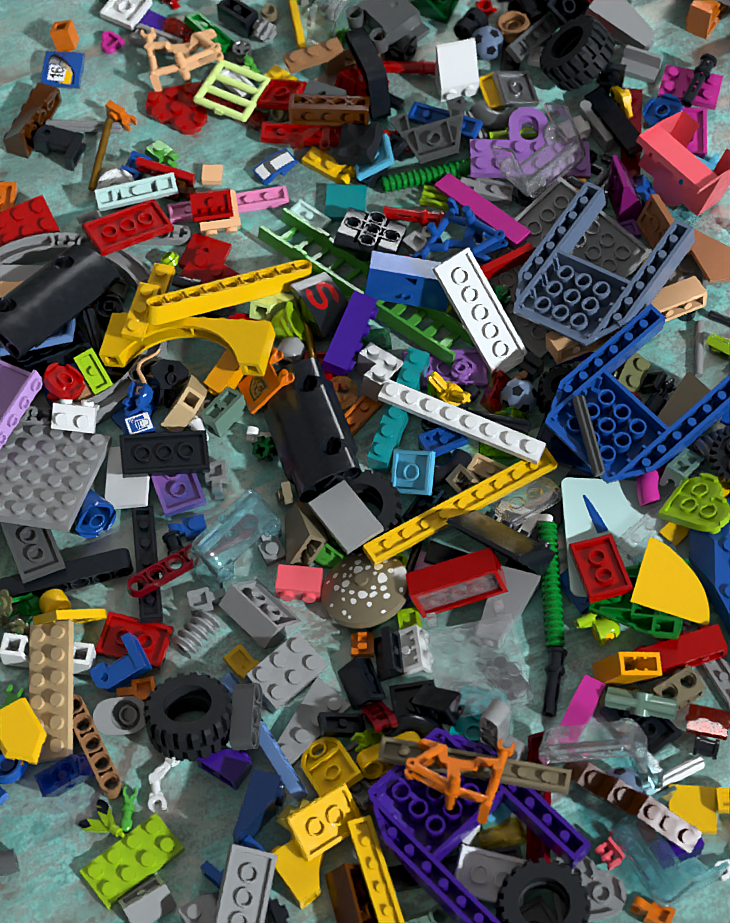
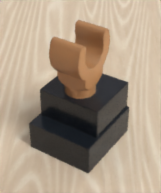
M528 352L519 365V373L513 379H528L533 383L544 372V361Z

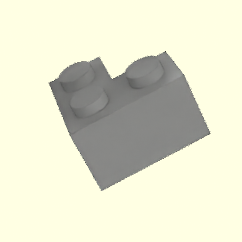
M370 342L359 352L355 370L364 376L360 393L378 403L380 401L378 400V395L386 379L396 382L403 361Z

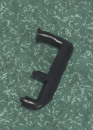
M606 154L599 156L600 162L607 164L606 168L595 163L591 166V173L597 175L592 184L603 189L609 181L612 157ZM570 174L566 179L570 185L579 190L585 184V182L577 179L574 174Z

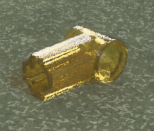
M517 816L502 821L498 826L477 832L479 844L483 850L518 844L522 845L528 841L522 821Z

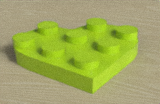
M700 473L698 477L685 478L679 487L677 486L658 514L660 519L694 530L717 534L730 520V505L727 503V499L722 496L723 489L718 478L712 474Z

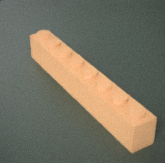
M692 276L663 287L651 304L666 317L665 322L705 307L707 291L696 276ZM626 324L586 347L551 331L546 333V348L555 362L560 364L600 348Z

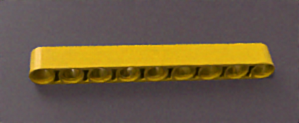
M296 260L150 297L146 301V322L152 325H160L291 291L290 285L311 277L312 263L308 260Z

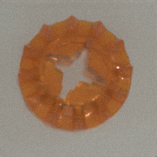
M336 376L329 380L333 383L335 392L338 391L339 384H341L343 390H350V392L344 394V401L341 400L339 395L337 397L342 410L351 407L358 397V388L355 382L347 376Z

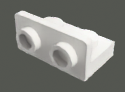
M417 625L399 630L404 675L401 676L404 677L421 670L427 673L433 672V657L429 652L428 644L430 643L428 633Z

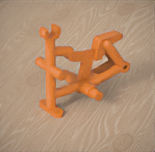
M421 739L417 747L424 750V752L415 758H408L406 760L404 776L407 779H415L445 794V808L447 810L454 809L457 797L480 803L477 821L480 824H486L495 793L499 788L500 778L507 757L513 755L515 743L512 742L510 748H504L502 746L503 739H499L496 747L497 758L476 757L474 760H460L448 757L447 745L428 739ZM437 761L439 768L447 769V778L426 767ZM480 766L493 767L485 795L462 788L460 786L461 773L459 770L478 771Z

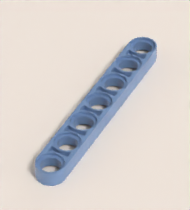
M228 672L220 680L227 687L232 698L234 685L240 684V682L231 672ZM261 718L259 744L278 775H281L282 781L290 794L299 802L308 795V792Z

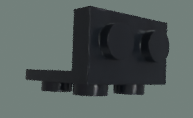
M610 60L606 64V68L599 73L596 83L602 86L609 95L610 88L613 86H619L623 89L626 65L614 63Z

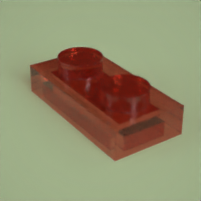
M500 368L493 370L480 401V404L488 412L498 415L502 409L500 391L508 381L512 380Z

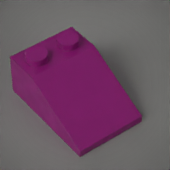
M612 155L607 188L609 200L618 223L630 219L636 221L645 203L640 199L639 194L635 190L636 183H634L630 172L617 155Z

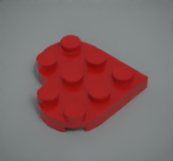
M199 81L162 89V91H152L147 94L146 113L148 117L159 121L160 124H170L173 130L181 131L183 135H193L200 132L201 127L208 122L206 107L193 101L194 96L200 89Z

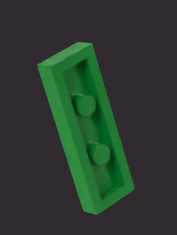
M195 12L185 15L183 22L194 32L213 29L216 32L217 36L210 40L220 44V51L222 53L233 50L232 47L235 42L203 14Z

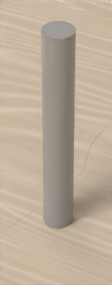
M701 320L695 322V377L697 378L703 377L704 322Z

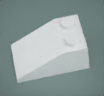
M474 38L436 45L435 85L441 102L460 96L470 97L479 94V74Z

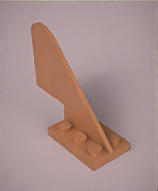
M651 194L636 224L652 251L675 219L671 216L658 194ZM694 229L695 243L687 253H691L709 283L730 282V247Z

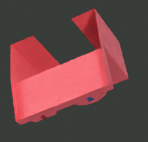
M683 110L660 121L638 136L636 142L641 145L644 152L638 165L654 178L653 189L660 196L664 204L677 206L682 203L696 216H699L719 202L730 185V150L726 148L713 171L686 149L700 124Z

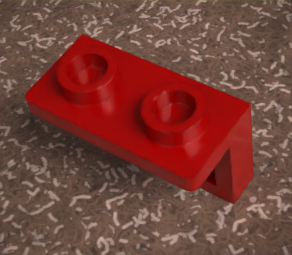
M230 188L189 193L193 222L200 224L211 219L223 220L234 216Z

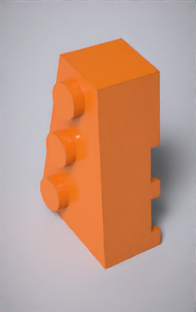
M694 0L690 4V9L685 19V22H687L686 31L707 39L729 6L716 0Z

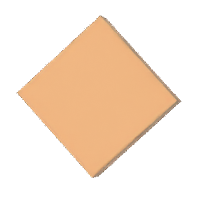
M203 164L202 185H222L223 165Z

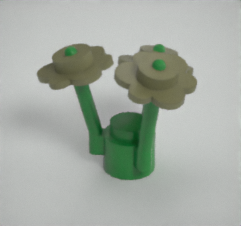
M2 589L0 591V627H3L4 630H10L11 634L26 635L30 638L29 624L33 621V616L41 615L38 596L28 593L24 596L12 598L6 589ZM15 602H20L18 608L12 611L13 608L11 604ZM19 613L23 616H30L25 622L20 618L9 622V618Z

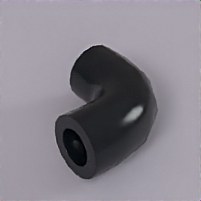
M455 449L446 462L441 464L435 463L433 485L449 484L445 479L459 463L467 469L472 461L470 454L464 450Z
M411 713L396 718L398 726L384 728L382 733L385 737L393 738L403 733L414 731L418 733L421 739H424L435 728L445 729L427 715Z

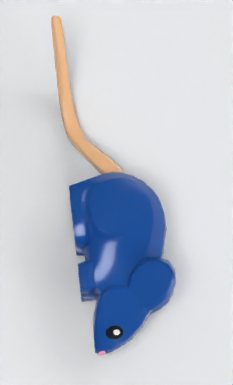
M160 348L155 353L141 359L137 364L136 370L141 383L131 382L126 394L129 396L122 402L125 405L126 418L146 411L150 413L146 406L153 398V390L147 384L140 368L143 362L156 356L160 352Z

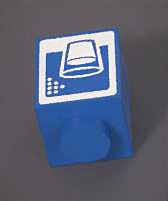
M148 411L124 418L125 427L122 428L123 435L156 433Z

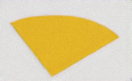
M649 537L630 602L702 625L709 624L708 600L696 574L670 547L657 539Z

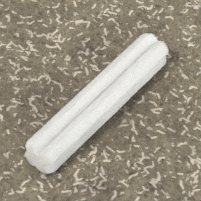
M696 756L644 782L643 793L652 795L669 786V784H673L703 769L705 766L701 756Z

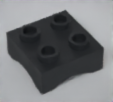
M371 122L367 125L343 124L340 141L333 150L332 157L338 165L373 164L384 134L383 129L378 122Z

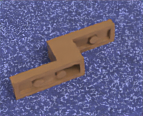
M337 37L283 55V60L290 74L321 64L327 77L338 74L341 70L357 65L350 50H344Z

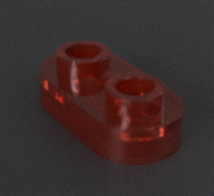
M168 18L163 23L165 33L183 39L184 43H189L191 35L195 33L178 18Z

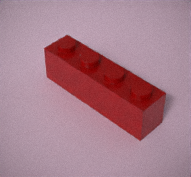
M707 624L700 627L697 631L680 633L678 639L668 640L663 638L653 645L639 646L632 652L660 653L662 675L639 681L640 684L671 675L679 668L684 669L689 665L693 668L706 662L727 657L728 647L719 625Z

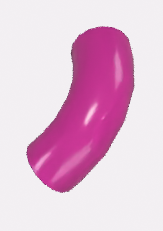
M665 463L654 472L637 476L636 491L641 507L661 500L658 482L668 463Z

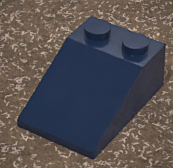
M253 769L233 832L235 845H239L248 835L254 838L277 814L279 806L283 807L286 793H284L285 785L282 784L281 775Z

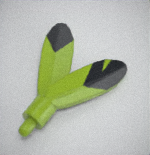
M99 799L96 804L101 820L84 819L78 823L79 827L84 831L96 833L110 832L116 837L125 836L122 828L115 824L108 803L102 799Z

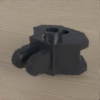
M168 359L150 361L141 369L146 382L153 390L154 405L157 407L162 406L164 398L165 406L171 408L175 401V393L179 391V386L189 379V370L181 361Z

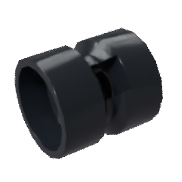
M472 7L454 25V34L460 41L471 39L476 29L488 26L489 20L482 10Z
M105 295L96 303V311L102 330L106 332L112 313L124 312L121 299L115 295Z

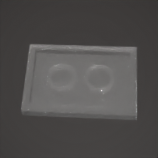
M543 475L488 506L500 518L516 527L561 501L562 492L561 488L550 478Z

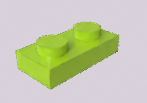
M716 333L709 335L705 343L710 345V349L718 353L724 352L730 358V341Z
M92 348L73 358L94 396L113 385Z

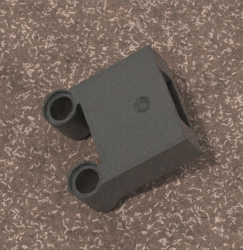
M363 0L346 10L350 30L363 28L366 21L374 28L370 32V39L378 54L385 53L389 46L421 24L420 11L408 0Z

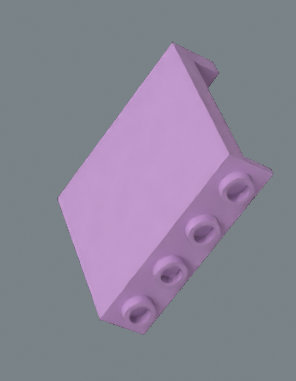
M1 360L0 449L6 443L7 438L18 425L20 418L26 409L29 408L32 400L43 385V378L36 370L30 373Z

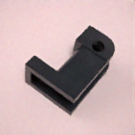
M42 125L37 129L32 139L35 152L49 155L51 151L65 154L66 170L73 172L86 148V143H82L83 133L69 131L53 125ZM44 132H50L48 135H43Z

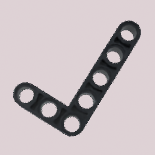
M363 27L345 31L347 46L365 81L366 95L370 97L369 115L371 120L391 116L386 69L366 29Z

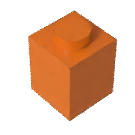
M72 19L53 23L50 35L58 52L75 50L80 38Z

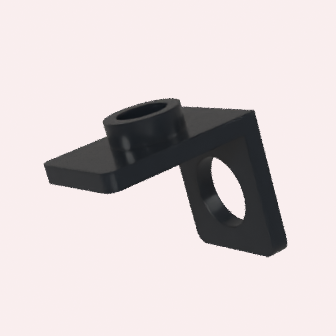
M413 36L404 50L393 45L389 46L385 52V57L392 61H408L410 58H413L417 50V36ZM390 50L396 52L398 57H394Z

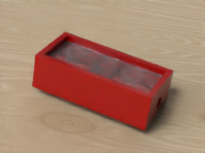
M492 547L405 574L410 598L422 618L508 592L503 568Z

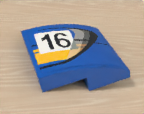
M46 51L41 83L56 88L80 89L85 53Z

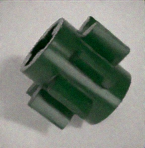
M492 284L491 288L501 306L505 309L512 299L509 288L503 284H499L497 287Z
M264 435L257 437L258 442L252 443V454L258 458V462L263 460L266 463L273 461L272 456H276L278 453L272 436L266 438Z

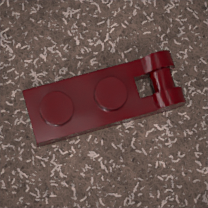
M382 700L360 707L364 719L372 726L375 734L383 732L382 729L398 726L395 714Z

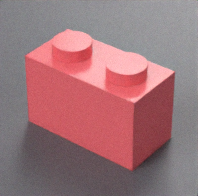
M278 564L275 585L276 597L284 601L295 599L306 603L321 602V589L324 579L323 568Z

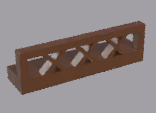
M291 94L289 124L342 126L345 123H350L353 125L369 124L370 97ZM295 101H301V102H304V103L301 104V103H294V102H295ZM357 103H359V104H365V106H359V105H355V104H357Z

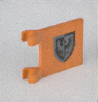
M275 347L271 349L264 376L247 375L238 384L250 413L253 415L276 392L295 379L293 373L289 374L286 369H282L277 376L272 364L282 360L284 355L281 350L278 352Z

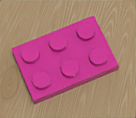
M666 64L658 98L661 97V94H672L680 101L694 77V70ZM711 73L710 78L704 81L692 106L715 110L723 76ZM694 85L691 93H693L694 89L696 88V85Z

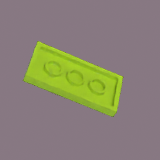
M154 813L84 866L79 872L105 907L110 909L118 903V899L136 889L183 853L185 849L158 814Z

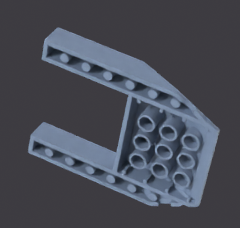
M587 181L520 269L515 295L516 302H514L513 310L515 314L585 347L628 323L649 306L695 243L694 227L675 219L631 281L569 254L606 205L604 189Z

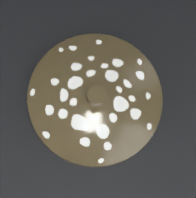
M365 552L348 556L340 563H337L324 579L321 599L326 612L335 622L349 628H368L387 621L403 607L408 598L409 590L405 575L407 573L406 568L395 556L376 566H373Z

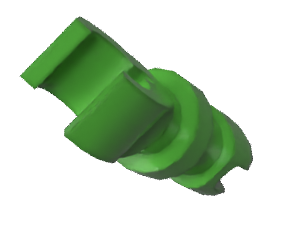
M127 786L122 790L124 804L120 809L123 812L120 828H122L124 833L129 832L132 828L131 817L135 811L133 802L137 795L136 787L132 790L133 795L130 798L126 794Z

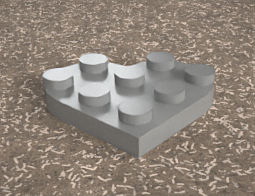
M559 856L555 859L560 861L559 866L565 868L567 864ZM585 856L572 869V874L574 876L579 874L583 879L582 885L587 886L589 891L588 899L591 900V909L588 922L615 917L622 912L626 901V888L621 879L619 880L615 875L610 874L609 871L597 870L594 861ZM552 891L557 920L561 923L566 914V907L563 900Z

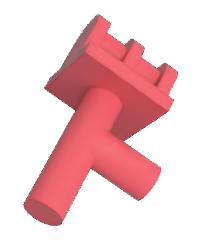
M613 828L608 833L610 837L607 841L598 846L594 853L602 857L600 860L606 862L609 871L619 867L626 856L623 852L643 839L639 831L624 839L619 831Z

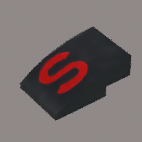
M324 272L290 285L306 324L310 323L316 340L320 341L335 335L348 302L333 279Z

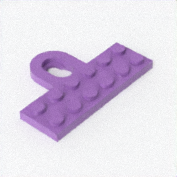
M522 107L511 114L508 122V140L470 139L469 141L470 177L520 179L522 177L537 176L539 179H558L561 176L565 180L570 174H574L578 179L586 178V180H590L589 142L549 141L548 120L540 110L533 107ZM524 123L532 124L538 136L536 139L525 140L520 136L519 132L522 130Z

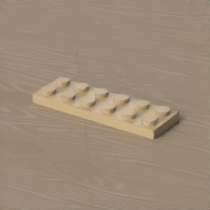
M71 620L30 626L29 705L47 733L39 753L38 762L73 758L74 622Z

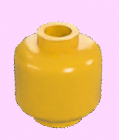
M58 588L45 591L39 599V607L43 614L55 610H71L72 608L66 594Z

